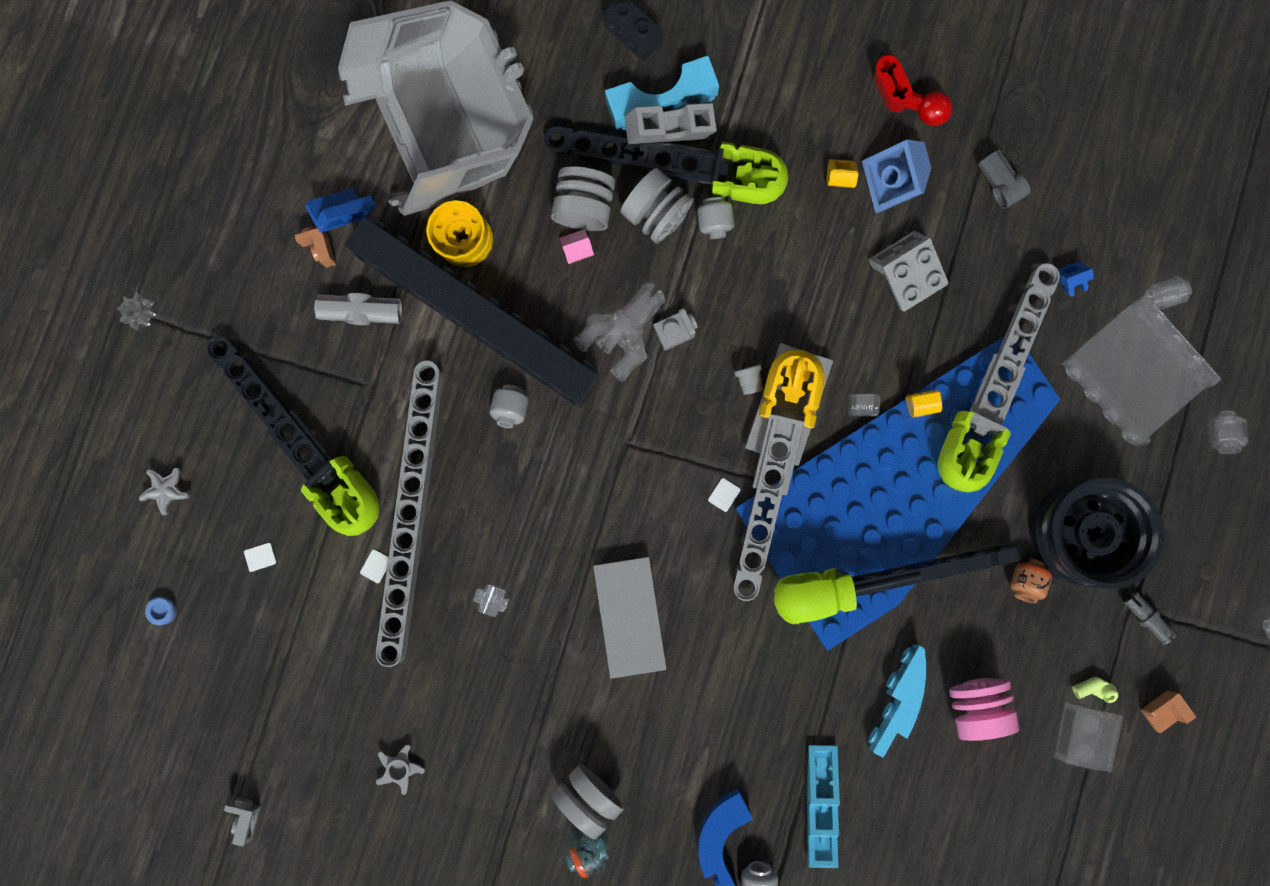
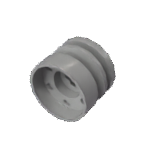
M564 167L560 169L558 174V181L560 182L556 185V191L563 196L554 198L551 219L563 226L574 229H585L587 231L607 229L611 208L604 203L612 201L613 193L611 191L614 190L615 179L604 172L590 168Z
M658 168L649 172L638 183L620 210L621 214L633 225H637L644 219H647L642 232L648 235L653 231L651 240L656 244L660 243L678 228L685 219L694 200L689 194L681 198L683 194L681 187H677L668 194L667 192L672 180Z

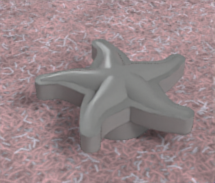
M174 468L172 474L167 477H163L153 470H147V475L151 477L152 487L147 489L139 497V500L155 499L161 514L168 515V506L171 501L190 497L188 493L181 492L177 485L181 470Z
M410 744L403 747L397 757L388 756L384 751L378 753L386 771L383 777L376 780L377 785L395 782L401 787V793L405 795L408 791L409 776L414 773L423 774L425 772L423 766L409 761L408 751L411 749Z

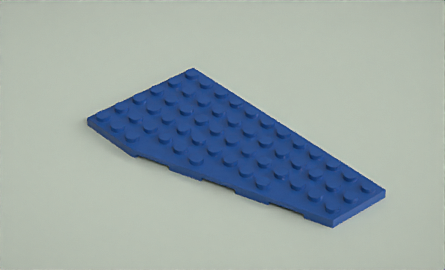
M1004 337L916 392L938 390L942 400L941 412L912 418L905 399L794 470L788 493L781 497L767 556L779 578L782 579L789 575L809 572L823 574L825 570L839 568L851 574L852 577L935 559L1060 401V398L1030 353L1023 366L1026 369L1002 426L1010 431L1011 435L1005 447H1002L1004 452L994 475L988 484L978 491L963 492L949 487L939 475L937 463L950 429H953L952 423L956 414L960 411H970L994 354L998 353ZM1019 338L1015 344L1009 346L1013 349L1012 353L1014 355L1019 353L1017 350V345L1021 341ZM1006 367L998 369L999 377L1002 380L1009 381L1011 378L1009 369ZM990 391L988 393V401L992 405L997 406L1001 401L1000 395L995 391ZM970 427L969 432L965 433L962 444H967L969 439H973L983 444L981 450L985 454L984 448L990 442L991 437L988 435L982 436L974 432V429ZM962 453L958 454L957 458H961ZM977 458L976 464L981 462L982 459ZM780 479L779 481L775 482L774 484H772L771 486L778 485V484L780 483L781 479ZM755 496L735 508L747 528ZM765 497L764 501L758 502V506L762 507L761 517L755 514L754 520H764L771 524L772 518H766L768 510L775 507V504L770 502L771 498ZM758 524L753 527L751 534L755 540L762 541L767 538L768 530L764 525ZM915 584L856 597V610L848 612L839 610L835 615L808 623L824 648L828 651L898 606Z

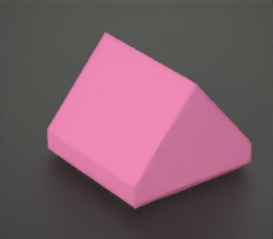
M585 229L559 238L568 264L594 255Z

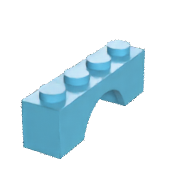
M706 56L682 64L681 77L678 83L668 92L657 95L647 94L629 82L605 90V101L615 129L623 128V130H626L624 117L636 107L662 106L663 112L679 110L686 105L698 102L705 104L712 101L718 95L719 84L710 59Z

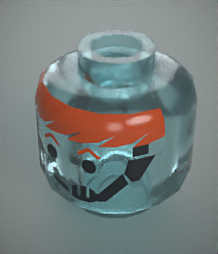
M587 835L572 841L569 844V855L565 856L570 871L572 873L577 871L583 878L604 870L607 866V860L610 859L608 849L602 837H598L595 840Z

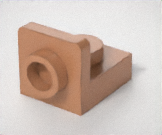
M313 226L307 227L300 234L295 235L296 242L302 247L311 245V252L316 262L319 261L326 268L337 265L326 232L320 233L317 227Z

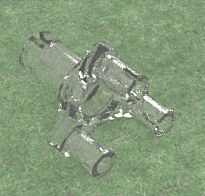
M645 283L642 286V290H639L622 310L617 309L613 314L608 315L593 313L587 320L588 325L573 340L575 345L584 352H587L595 341L601 349L605 345L606 348L603 351L606 353H611L617 344L625 350V354L611 369V373L620 381H625L634 368L646 360L647 353L645 352L642 338L644 333L643 327L657 312L660 305L666 301L664 294L660 290L652 298H649L654 288V285L650 283Z

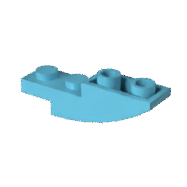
M913 644L911 648H906L900 659V662H902L898 672L891 674L886 684L888 687L886 693L896 699L893 703H888L882 714L884 718L879 728L875 727L868 739L870 743L868 748L882 758L885 756L897 733L908 739L920 711L926 681L925 649L919 645Z

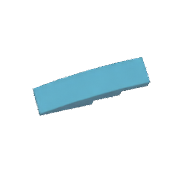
M808 746L807 843L809 868H838L837 837L839 836L838 806L840 805L837 746Z

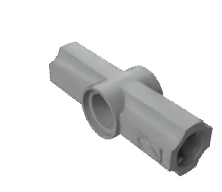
M349 293L347 296L317 295L314 306L318 320L345 321L354 325H370V322L400 324L403 311L400 299L372 298L371 295L361 293Z

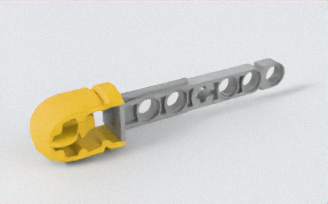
M789 350L780 354L769 370L763 396L766 401L761 404L759 415L769 420L753 482V488H757L740 558L741 569H738L734 583L735 595L743 601L753 600L759 593L763 577L760 573L765 568L781 497L788 493L803 427L814 428L817 418L814 411L819 409L825 384V372L818 358L804 350ZM783 368H787L785 376L789 378L788 386L782 387L785 401L798 403L799 398L806 393L801 390L803 382L809 381L810 373L813 374V382L809 383L806 388L810 396L808 405L803 410L805 415L804 421L796 420L793 417L794 413L783 410L782 415L779 416L771 414L772 408L776 406L777 399L775 398L777 385H782L784 377L780 375ZM774 443H785L788 453L784 458H776L772 455L771 447ZM775 469L779 471L781 481L778 485L770 486L765 482L764 478L768 470ZM765 497L771 498L770 502L775 504L774 509H769L766 518H772L771 524L764 520H754L755 514L761 517L762 507L758 506V502L764 501ZM758 524L764 525L768 530L767 538L762 541L755 540L751 534L753 527ZM756 552L761 556L762 562L758 567L750 568L746 565L745 557L748 553ZM750 580L754 583L755 590L751 595L747 596L739 592L738 586L741 581Z

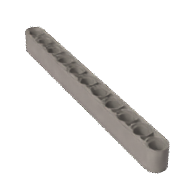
M431 361L418 363L413 375L376 647V659L385 667H392L401 663L407 653L443 384L441 369ZM427 369H434V378L431 381H423V372ZM423 396H430L431 405L426 409H420L419 400ZM420 423H426L428 426L427 433L422 437H417L415 434L416 426ZM417 450H422L424 453L423 461L420 464L414 465L411 459L412 454ZM417 477L420 481V488L416 492L411 493L408 489V482L410 479ZM409 505H413L417 512L412 520H407L404 516V510ZM405 533H409L413 538L412 545L407 549L400 543L401 536ZM402 560L409 566V571L405 576H400L396 568L397 564ZM396 589H401L405 594V600L400 605L393 600V593ZM392 617L398 618L401 622V629L397 633L393 632L389 627ZM389 645L397 650L398 655L394 661L389 660L385 655V650Z

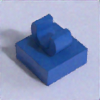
M1079 261L1058 269L1060 274L1058 283L1064 286V292L1071 297L1075 296V286L1078 285L1079 289L1087 291L1089 287L1087 281L1094 279L1093 269Z

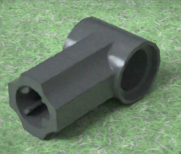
M1000 150L990 154L978 164L993 187L995 200L1002 208L1007 209L1030 194L1031 190L1027 180L1021 174L1014 172Z

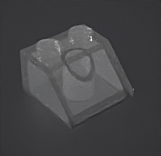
M1065 702L1054 758L1080 767L1112 772L1123 716Z

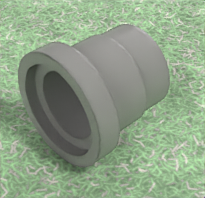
M761 365L734 371L735 377L739 378L743 395L764 390L760 374L762 370Z

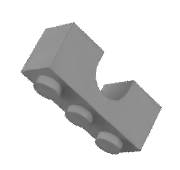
M713 103L686 105L679 110L663 112L662 106L636 107L624 117L628 144L701 140L717 131Z

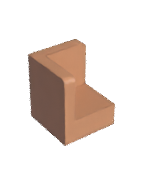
M1168 690L1141 709V712L1158 733H1162L1177 721L1188 724L1196 718L1179 693Z

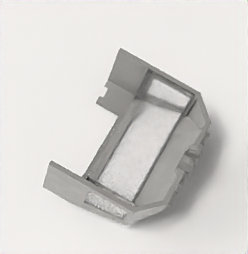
M451 0L350 22L338 66L340 80H346L348 90L347 94H343L345 106L376 99L414 183L409 194L392 198L388 202L392 206L399 205V212L404 216L439 206L506 176L522 148L533 121L532 109L529 104H526L521 93V85L517 80L523 74V65L521 63L510 65V62L514 61L517 56L515 48L508 47L502 51L498 35L495 30H492L488 19Z

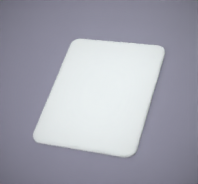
M722 478L708 501L724 512H727L739 494L740 488Z
M270 543L244 551L250 572L276 564Z
M372 550L360 574L376 583H380L387 570L389 557L376 550Z

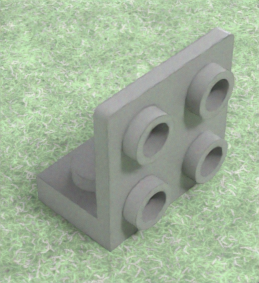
M916 231L911 232L869 259L872 268L886 276L900 310L904 312L948 285V280L931 239Z

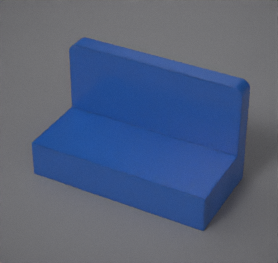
M349 189L308 201L305 207L317 229L322 233L361 221L363 217L367 219L375 207V203L371 196L359 199L355 190Z

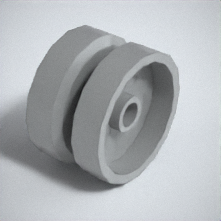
M579 763L569 774L572 786L561 782L551 793V797L561 812L579 830L596 840L606 830V822L603 817L615 820L624 810V806L616 794L595 773Z

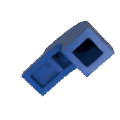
M737 788L722 796L710 807L702 820L698 833L697 848L702 872L705 879L716 874L713 877L716 886H737L723 860V846L732 831L753 820Z

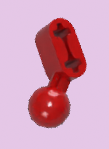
M887 55L879 59L873 78L889 110L901 112L908 108L917 111L922 122L928 126H939L949 120L952 115L953 106L948 95L941 91H932L925 96L914 93L903 67L896 57Z

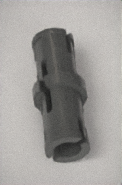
M1138 591L1130 593V599L1126 597L1123 600V603L1140 619L1139 623L1142 627H1147L1162 645L1171 642L1168 637L1171 636L1174 639L1177 636V633L1160 617L1161 613L1156 608L1153 609L1139 595Z

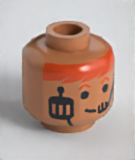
M1028 559L1027 563L1017 564L1010 583V588L1015 593L1016 598L1029 603H1037L1038 600L1044 599L1047 596L1052 574L1044 568L1045 564L1043 562Z

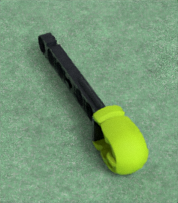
M560 126L549 128L544 135V142L548 150L554 154L570 157L572 153L580 159L647 170L646 174L658 168L669 178L712 185L713 197L725 198L729 195L735 201L766 204L782 195L788 182V169L782 158L775 152L745 145L737 148L734 143L722 142L719 152L665 142L628 144L627 138L582 130L574 132L571 128ZM554 134H562L564 136V143L559 147H554L550 144V138ZM582 138L591 141L590 148L585 152L576 149L577 142ZM608 143H613L617 146V152L613 156H605L602 153L603 147ZM622 146H626V152L630 153L640 149L643 157L639 156L634 161L632 155L624 153V159H620L622 156ZM660 153H667L670 155L671 161L666 166H660L655 162L656 156ZM688 157L695 158L698 162L697 167L692 171H687L682 167L683 161ZM724 158L731 159L737 163L740 161L747 163L745 166H738L736 180L741 181L744 186L734 185L733 182L729 181L725 183L719 182L722 176L727 177L729 165L724 164Z
M223 336L211 338L207 345L209 356L219 368H223L224 375L268 427L270 436L305 477L307 482L302 486L301 492L309 501H314L313 507L325 522L335 531L347 536L360 535L370 529L379 517V499L358 471L353 470L354 465L346 456L333 459L298 414L286 406L250 360L241 356L242 350L231 338ZM224 341L228 349L225 355L219 356L216 348L220 342ZM237 362H242L244 372L241 376L236 377L233 373V366ZM254 382H258L261 386V392L257 397H252L249 391L250 386ZM265 400L267 404L276 406V408L274 409L275 416L268 415V413L271 411L270 408L266 404L260 402H263ZM291 423L295 428V434L292 438L287 439L283 434V429L285 425ZM305 444L312 448V455L307 460H304L300 455V450ZM337 473L340 479H344L350 489L339 485L331 492L333 496L332 503L330 496L324 493L320 487L328 485L335 479L334 475Z
M1001 544L987 547L986 549L968 551L852 577L851 574L839 568L825 570L823 574L809 572L789 575L778 581L774 589V604L778 614L791 624L820 620L837 614L839 610L844 612L856 610V597L1017 562L1021 560L1018 544Z

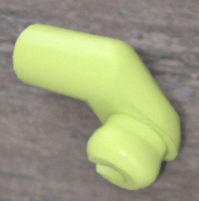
M1092 677L1072 686V690L1078 699L1093 694L1104 699L1107 703H1112L1118 698L1115 686L1099 677Z

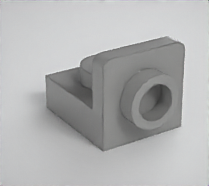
M684 308L679 310L677 314L653 324L664 351L694 338V329L698 328L692 313L687 314Z
M239 797L225 804V812L239 815L235 818L231 833L234 834L232 844L245 846L252 841L261 806L253 805V801L250 799Z

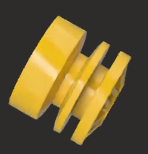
M458 200L445 202L437 207L428 219L426 231L429 243L439 255L454 266L464 268L476 266L485 260L490 253L494 240L492 228L481 213L469 203ZM465 234L468 235L467 240L462 239V240L460 241V240L458 239L460 235H462V236H465Z

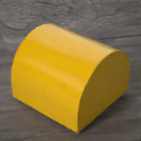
M829 160L827 186L855 188L859 174L856 162Z
M938 390L911 394L905 397L907 408L912 418L942 411V400Z

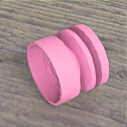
M979 678L966 681L949 689L950 697L963 698L954 701L952 708L967 711V713L955 719L959 739L968 741L987 740L1019 732L1020 727L1016 710L1002 708V705L1014 699L1013 694L1001 693L1011 689L1010 680Z

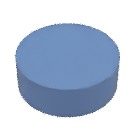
M168 597L153 598L148 602L145 609L147 619L155 625L170 623L177 613L175 602Z

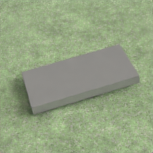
M780 343L775 360L782 353L800 349ZM815 355L822 363L825 372V388L833 360ZM783 368L780 375L784 377L782 385H777L775 398L777 399L776 406L772 408L771 414L779 416L782 415L783 410L794 413L793 417L796 420L804 421L805 415L803 410L808 405L810 396L806 388L809 383L813 382V374L810 373L809 381L802 384L801 390L806 392L805 395L799 398L798 403L785 401V394L782 391V387L788 386L789 378L785 376L787 368ZM763 395L745 449L761 453L769 420L759 415L761 404L766 401ZM803 427L795 466H799L811 428ZM776 442L771 447V453L776 458H784L788 453V448L785 443Z
M649 557L593 566L610 679L666 670Z

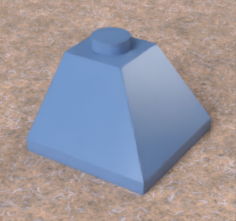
M905 140L862 161L875 213L884 211L924 193L931 171L925 142Z

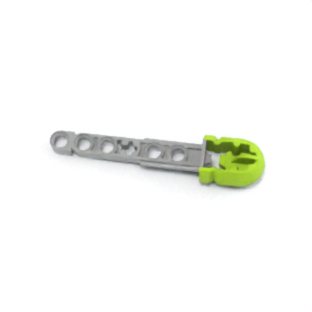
M1042 264L1031 273L1026 285L1029 289L1022 294L1000 349L991 359L970 411H960L955 416L952 423L953 429H950L937 463L938 472L943 482L955 490L963 492L978 491L988 484L996 471L1004 452L1002 447H1005L1011 435L1010 431L1002 426L1026 369L1023 366L1050 304V296L1054 294L1059 282V271L1052 264ZM1040 271H1046L1050 274V284L1041 282L1039 279ZM1030 295H1037L1041 299L1040 308L1031 306L1029 303ZM1021 318L1027 319L1031 323L1030 332H1024L1020 329L1018 323ZM1018 338H1021L1023 340L1019 341L1017 345L1019 353L1014 355L1012 353L1013 349L1009 346H1012L1017 342ZM1000 367H1006L1011 372L1009 381L1002 380L999 377L998 369ZM990 391H995L1000 395L1001 401L999 405H992L988 401V393ZM970 427L974 429V432L982 436L988 435L991 437L990 442L984 448L985 454L981 450L983 444L973 439H969L967 444H962L965 433L969 432ZM962 453L961 458H957V455ZM977 458L982 459L981 462L976 464Z

